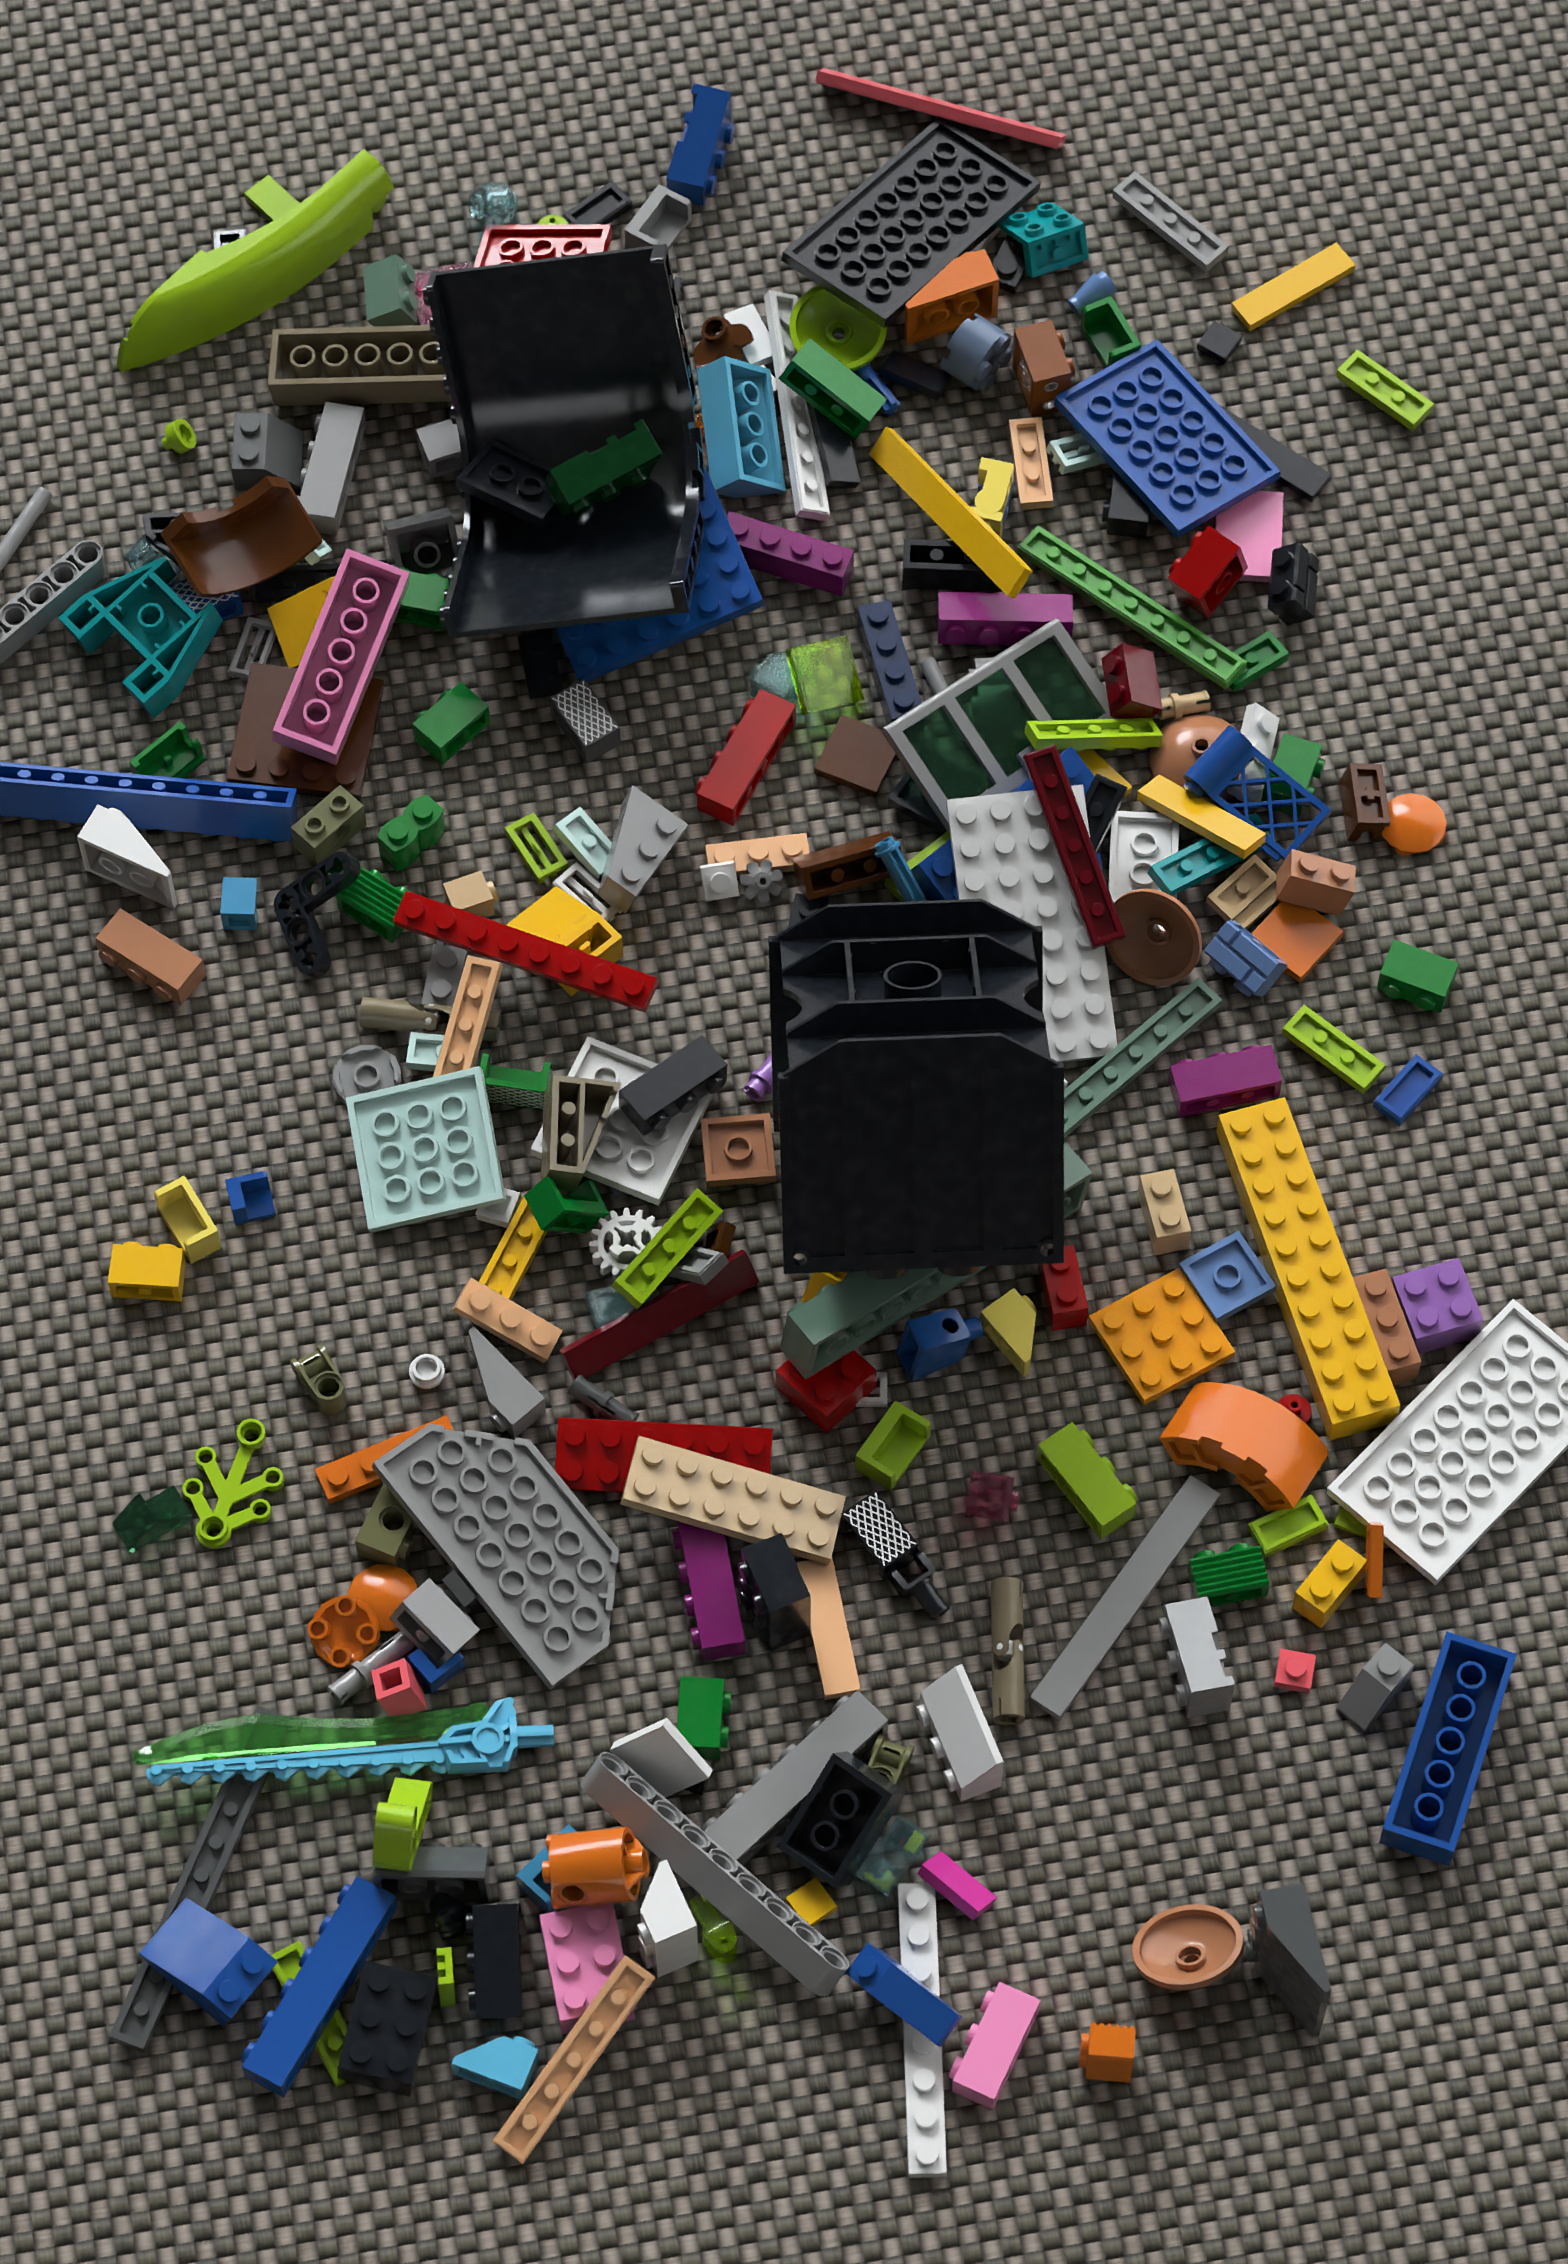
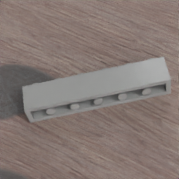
M858 1690L850 1697L845 1695L839 1699L831 1710L833 1713L823 1722L820 1719L814 1722L806 1731V1738L797 1746L795 1744L788 1746L779 1756V1763L771 1770L768 1768L762 1770L754 1778L753 1786L744 1795L741 1792L737 1793L727 1803V1810L718 1819L712 1817L700 1828L742 1866L792 1821L833 1753L848 1751L860 1759L874 1746L879 1734L885 1736L888 1733V1719Z

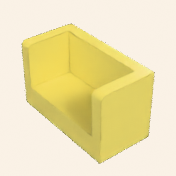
M185 1176L154 1192L157 1209L179 1246L183 1248L190 1264L222 1248L216 1226Z

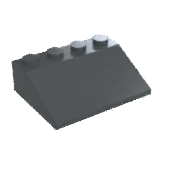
M1304 1883L1259 1891L1257 1903L1252 1906L1253 1917L1249 1919L1251 1929H1247L1248 1941H1244L1248 1962H1255L1258 1975L1312 2037L1319 2036L1332 1990Z

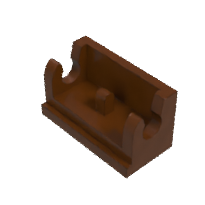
M1349 763L1339 780L1347 841H1357L1361 834L1366 831H1370L1371 840H1374L1381 835L1385 827H1389L1391 824L1382 764Z

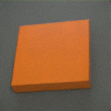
M1281 901L1251 934L1288 965L1284 972L1301 983L1343 937L1344 931L1313 909Z

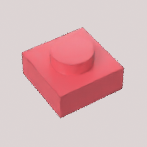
M1280 1648L1274 1687L1310 1694L1316 1655Z

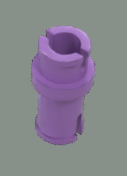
M771 1053L760 1069L754 1070L749 1076L750 1081L744 1087L746 1095L757 1102H761L766 1094L772 1092Z

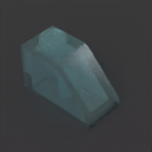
M810 646L768 654L762 664L757 663L750 672L748 680L750 681L751 696L755 698L758 691L762 689L793 703L820 667L821 649L817 646Z

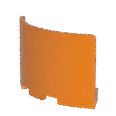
M1203 1382L1194 1385L1159 1437L1176 1465L1200 1466L1216 1472L1221 1467L1236 1475L1234 1481L1254 1496L1266 1512L1294 1508L1328 1456V1449L1322 1440L1305 1422L1287 1408L1257 1392L1225 1383Z

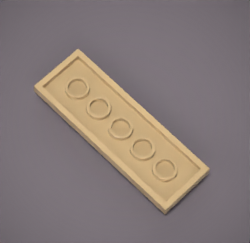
M639 1436L636 1441L620 1504L754 1544L782 1533L792 1555L828 1565L832 1557L846 1496Z

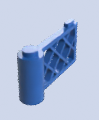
M1227 726L1183 776L1186 781L1184 784L1185 789L1196 797L1200 798L1203 796L1210 799L1219 808L1262 832L1270 831L1271 838L1266 834L1265 843L1261 850L1276 862L1281 858L1285 860L1291 849L1298 850L1331 813L1329 807L1252 746L1251 742L1232 726ZM1255 759L1265 767L1266 778L1246 780L1245 768ZM1269 771L1276 777L1270 778ZM1241 773L1242 780H1235ZM1285 783L1291 788L1292 799L1272 801L1270 784ZM1266 785L1268 801L1247 803L1246 786ZM1229 787H1242L1244 803L1229 804L1220 796ZM1295 792L1298 795H1300L1302 799H1296ZM1311 804L1320 812L1313 821L1298 822L1296 805ZM1292 806L1294 822L1273 824L1272 807ZM1268 808L1269 824L1254 825L1249 821L1248 809ZM1243 809H1244V814H1245V816H1243V815H1242L1240 812H1238L1237 810H1243ZM1298 828H1305L1299 835ZM1294 829L1295 841L1287 850L1275 842L1274 830Z

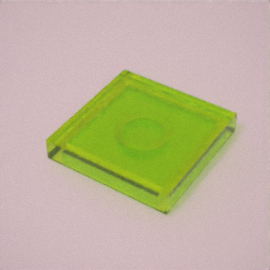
M848 635L785 650L802 715L865 700Z

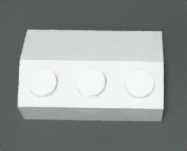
M963 1665L955 1666L920 1692V1705L916 1706V1711L922 1726H929L933 1738L930 1739V1745L936 1759L942 1758L947 1768L946 1771H943L947 1787L950 1792H957L961 1802L1001 1787L1004 1761Z
M666 1859L658 1865L640 1909L641 1923L637 1925L640 1934L638 1941L641 1946L639 1948L641 1958L647 1969L654 1968L658 1978L699 1960L697 1925Z

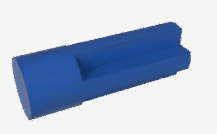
M867 364L855 370L854 373L887 399L880 408L882 412L888 416L893 415L894 411L899 409L901 404L871 366Z

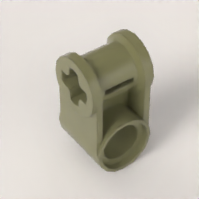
M322 1344L317 1345L316 1351L299 1360L295 1358L290 1360L295 1376L302 1387L307 1390L321 1413L336 1415L345 1409L348 1398L343 1378L335 1368L330 1355ZM329 1390L338 1391V1392H337L335 1395H333V1396H330V1397L323 1396V1394H324L326 1391H329Z
M879 1734L872 1749L868 1766L899 1787L902 1778L909 1768L914 1753V1746L908 1745L903 1747L887 1741L884 1735Z

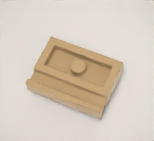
M1254 854L1207 896L1206 903L1225 921H1237L1245 929H1249L1279 902V900H1276V874Z

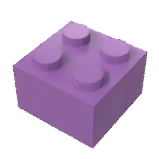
M1459 1258L1392 1277L1391 1282L1419 1354L1474 1339L1481 1332L1483 1317Z

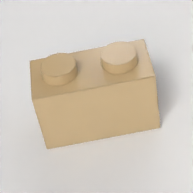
M1174 1169L1140 1175L1138 1197L1154 1255L1189 1249L1191 1228Z

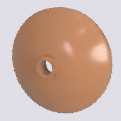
M1203 714L1187 715L1181 719L1169 722L1160 730L1163 734L1161 747L1150 748L1149 767L1153 779L1161 775L1185 789L1184 784L1186 781L1183 778L1184 774L1206 751H1200L1196 747L1203 746L1208 749L1227 726H1234L1218 717ZM1226 789L1220 797L1227 800L1232 795ZM1201 796L1204 800L1214 804L1210 799Z
M1137 889L1125 893L1114 902L1126 937L1125 939L1108 944L1106 947L1110 956L1121 970L1137 981L1154 986H1166L1177 983L1192 972L1200 959L1202 938L1195 918L1179 900L1159 890ZM1158 924L1161 925L1165 931L1161 930Z
M1182 1905L1165 1910L1148 1920L1135 1936L1132 1954L1138 1972L1149 1982L1172 1990H1194L1219 1981L1236 1967L1243 1955L1244 1937L1239 1923L1226 1911L1209 1905Z

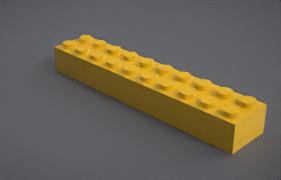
M1283 1097L1220 1114L1218 1116L1216 1135L1266 1271L1276 1284V1292L1274 1293L1328 1440L1331 1441L1389 1425L1398 1416L1401 1405L1286 1098Z

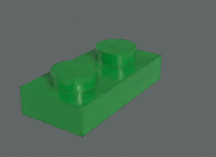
M1270 630L1233 651L1247 661V668L1229 687L1233 692H1236L1289 661V652Z

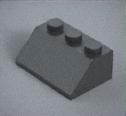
M427 1842L423 1844V1847H418L411 1872L373 1867L374 1885L395 1895L397 1901H431L435 1894L447 1893L460 1902H488L489 1849L488 1847H482L478 1843H463L460 1847H445L444 1844L439 1842Z

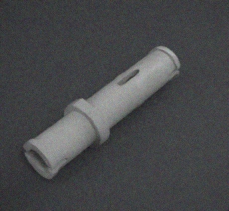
M402 1631L398 1632L361 1662L357 1660L351 1664L350 1671L327 1687V1690L330 1692L329 1694L340 1706L343 1705L346 1700L364 1686L369 1688L374 1684L372 1670L398 1661L416 1645Z

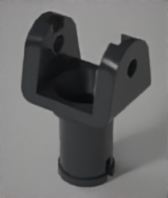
M919 1550L914 1553L913 1558L923 1575L908 1584L895 1568L890 1569L886 1574L901 1598L915 1596L929 1615L930 1620L934 1621L944 1615L950 1609V1606L946 1604L932 1584L935 1566Z

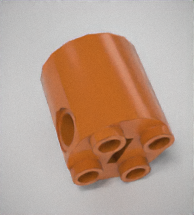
M629 1827L547 1835L546 1846L549 1860L542 1862V1876L545 1883H551V1902L555 1910L635 1902L638 1899L641 1878H647L649 1875V1858L646 1849L634 1837Z

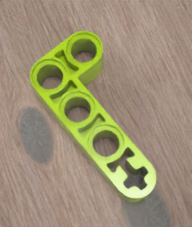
M395 1777L387 1803L379 1802L377 1806L372 1863L374 1868L411 1872L430 1810L433 1783L431 1781Z

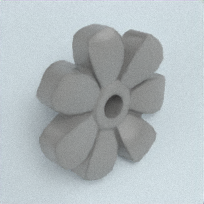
M763 860L760 867L754 861L746 865L749 874H741L739 878L741 885L748 886L744 890L746 898L753 899L757 895L760 903L769 902V893L774 896L780 894L782 888L776 881L781 880L783 875L778 869L771 871L773 865L771 861ZM761 878L765 880L764 884H760Z

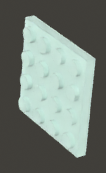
M480 1066L346 1097L367 1226L371 1233L507 1202L483 1069Z

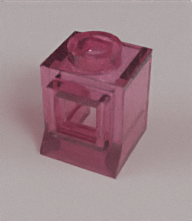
M972 1471L965 1517H981L1008 1522L1010 1511L1017 1512L1020 1491L1013 1490L1014 1477ZM985 1495L1002 1497V1504L984 1501Z

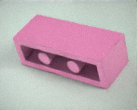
M999 1982L995 1992L988 1990L980 2007V2011L984 2013L979 2025L975 2023L971 2025L964 2044L969 2046L964 2058L957 2056L950 2070L949 2077L953 2079L952 2092L989 2109H994L1039 2013L1041 2000Z

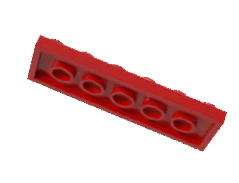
M558 1417L555 1471L571 1491L623 1494L636 1441L639 1436L771 1474L773 1428Z

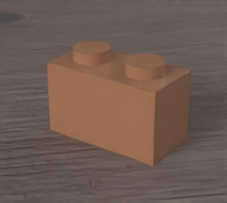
M1291 849L1276 873V900L1340 916L1355 894L1356 866Z

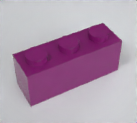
M1251 1045L1238 1052H1217L1208 1058L1195 1061L1193 1059L1181 1060L1175 1065L1170 1066L1168 1080L1179 1117L1279 1097L1282 1085L1272 1045L1262 1047L1260 1045Z

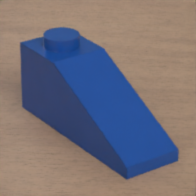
M869 1943L865 1945L845 1972L873 1997L939 2047H941L962 2018L958 2012L890 1955Z

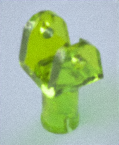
M701 1894L700 1902L697 1896L688 1902V1906L692 1909L703 1929L701 1932L702 1945L717 1962L721 1964L731 1963L737 1956V1936L733 1923L729 1919H722L716 1907Z

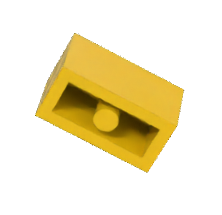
M137 1242L113 1244L108 1275L111 1297L182 1301L186 1270L183 1248H178L171 1244H160L158 1247L143 1246Z
M1338 1539L1296 1590L1292 1608L1321 1629L1364 1577L1368 1560Z

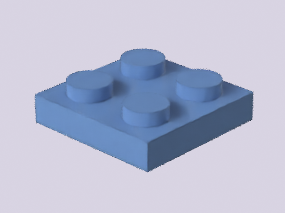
M1239 1231L1183 1260L1178 1266L1216 1323L1276 1292V1284Z

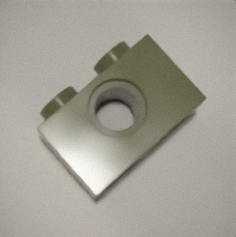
M339 785L291 827L294 848L312 864L318 865L339 850L366 826L364 805Z
M383 1484L355 1539L358 1555L380 1564H392L398 1567L402 1559L406 1561L409 1558L414 1547V1540L412 1538L416 1530L420 1528L385 1484ZM394 1521L403 1524L400 1529L394 1531L386 1528L389 1523Z

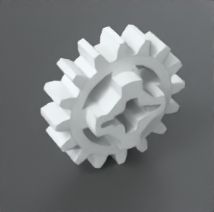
M624 1208L622 1216H618L614 1210L610 1211L611 1220L607 1221L600 1218V1230L592 1229L591 1236L594 1240L589 1242L590 1252L594 1253L592 1255L593 1265L601 1264L600 1274L603 1276L612 1272L613 1282L644 1249L646 1239L649 1238L651 1241L662 1228V1226L654 1227L655 1217L653 1216L644 1220L643 1210L639 1209L635 1216L630 1215L628 1208ZM606 1240L609 1241L610 1245L608 1253L604 1249Z

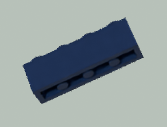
M890 599L858 606L857 628L887 725L922 703ZM924 718L904 730L905 736L924 732Z

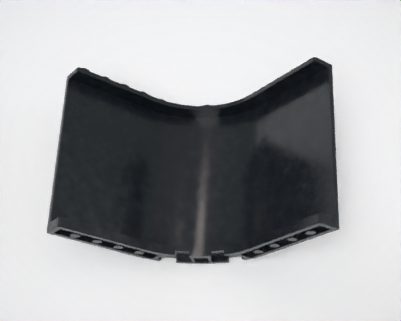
M667 244L431 272L427 286H423V300L425 306H430L432 316H430V330L432 336H437L438 338L437 360L440 366L444 365L446 373L443 377L445 394L451 395L453 403L450 406V416L453 425L457 424L463 470L490 439L555 468L586 450L590 453L608 445L605 439L614 434L618 440L630 434L635 428L633 424L641 419L644 420L662 452L648 477L649 481L643 486L632 489L629 486L621 490V493L616 498L608 502H603L602 499L594 502L589 510L579 515H575L572 512L562 517L559 509H557L542 528L460 490L461 497L464 499L463 533L461 540L457 542L458 554L453 557V572L449 573L448 576L449 588L444 590L445 603L439 609L441 625L443 627L447 626L449 638L688 613L704 537L705 518L702 515L700 501H705V469L701 427L694 428V422H696L694 406L698 404L694 376Z

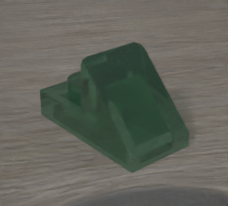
M173 1485L146 1501L140 1493L137 1494L112 1522V1526L131 1554L188 1522L193 1517Z

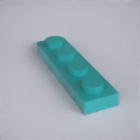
M1256 813L1249 816V821L1254 825H1265ZM1263 831L1271 838L1270 831ZM1204 838L1151 865L1147 874L1162 892L1174 896L1244 859ZM1264 844L1261 845L1258 849H1256L1246 858L1262 851L1261 848L1264 846Z

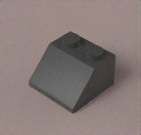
M235 413L231 467L235 490H249L265 476L286 478L293 491H301L300 475L302 471L304 432L268 413Z
M448 507L383 522L393 566L426 575L438 574L444 578H448L449 573L453 572V557L458 554V537L453 515Z

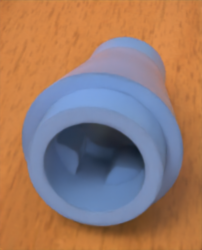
M1105 272L1093 273L1067 302L1071 310L1077 316H1080L1084 306L1112 296L1117 292V289Z

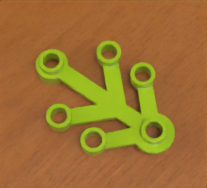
M246 1419L239 1424L237 1438L240 1447L226 1480L217 1464V1456L214 1449L205 1446L199 1448L195 1453L197 1467L205 1471L218 1497L217 1504L212 1512L204 1497L203 1483L199 1479L189 1478L182 1485L184 1498L192 1502L200 1519L196 1526V1536L204 1547L210 1549L220 1548L228 1543L233 1530L253 1521L265 1523L272 1516L271 1506L265 1499H256L250 1504L249 1508L228 1516L233 1504L266 1489L271 1492L279 1491L284 1485L283 1473L276 1467L267 1468L262 1475L241 1484L254 1450L261 1448L266 1441L265 1427L257 1419ZM249 1434H257L259 1436L256 1441L249 1442L246 1440ZM203 1455L212 1456V1460L208 1463L201 1462L200 1458ZM272 1475L279 1477L278 1482L273 1484L268 1483L267 1479ZM192 1486L200 1488L196 1494H189L187 1490ZM258 1507H265L267 1509L263 1515H256L254 1511ZM212 1528L221 1530L220 1534L214 1537L209 1536L208 1532Z

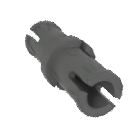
M582 1375L575 1379L568 1390L570 1396L572 1395L593 1409L592 1414L597 1417L603 1416L608 1420L637 1421L639 1417L637 1412L635 1413L617 1401L612 1392L609 1390L604 1392L586 1380Z

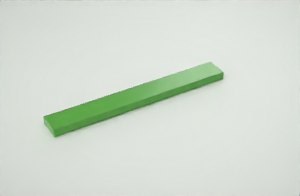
M1039 525L1017 546V553L1225 690L1247 668L1246 660Z

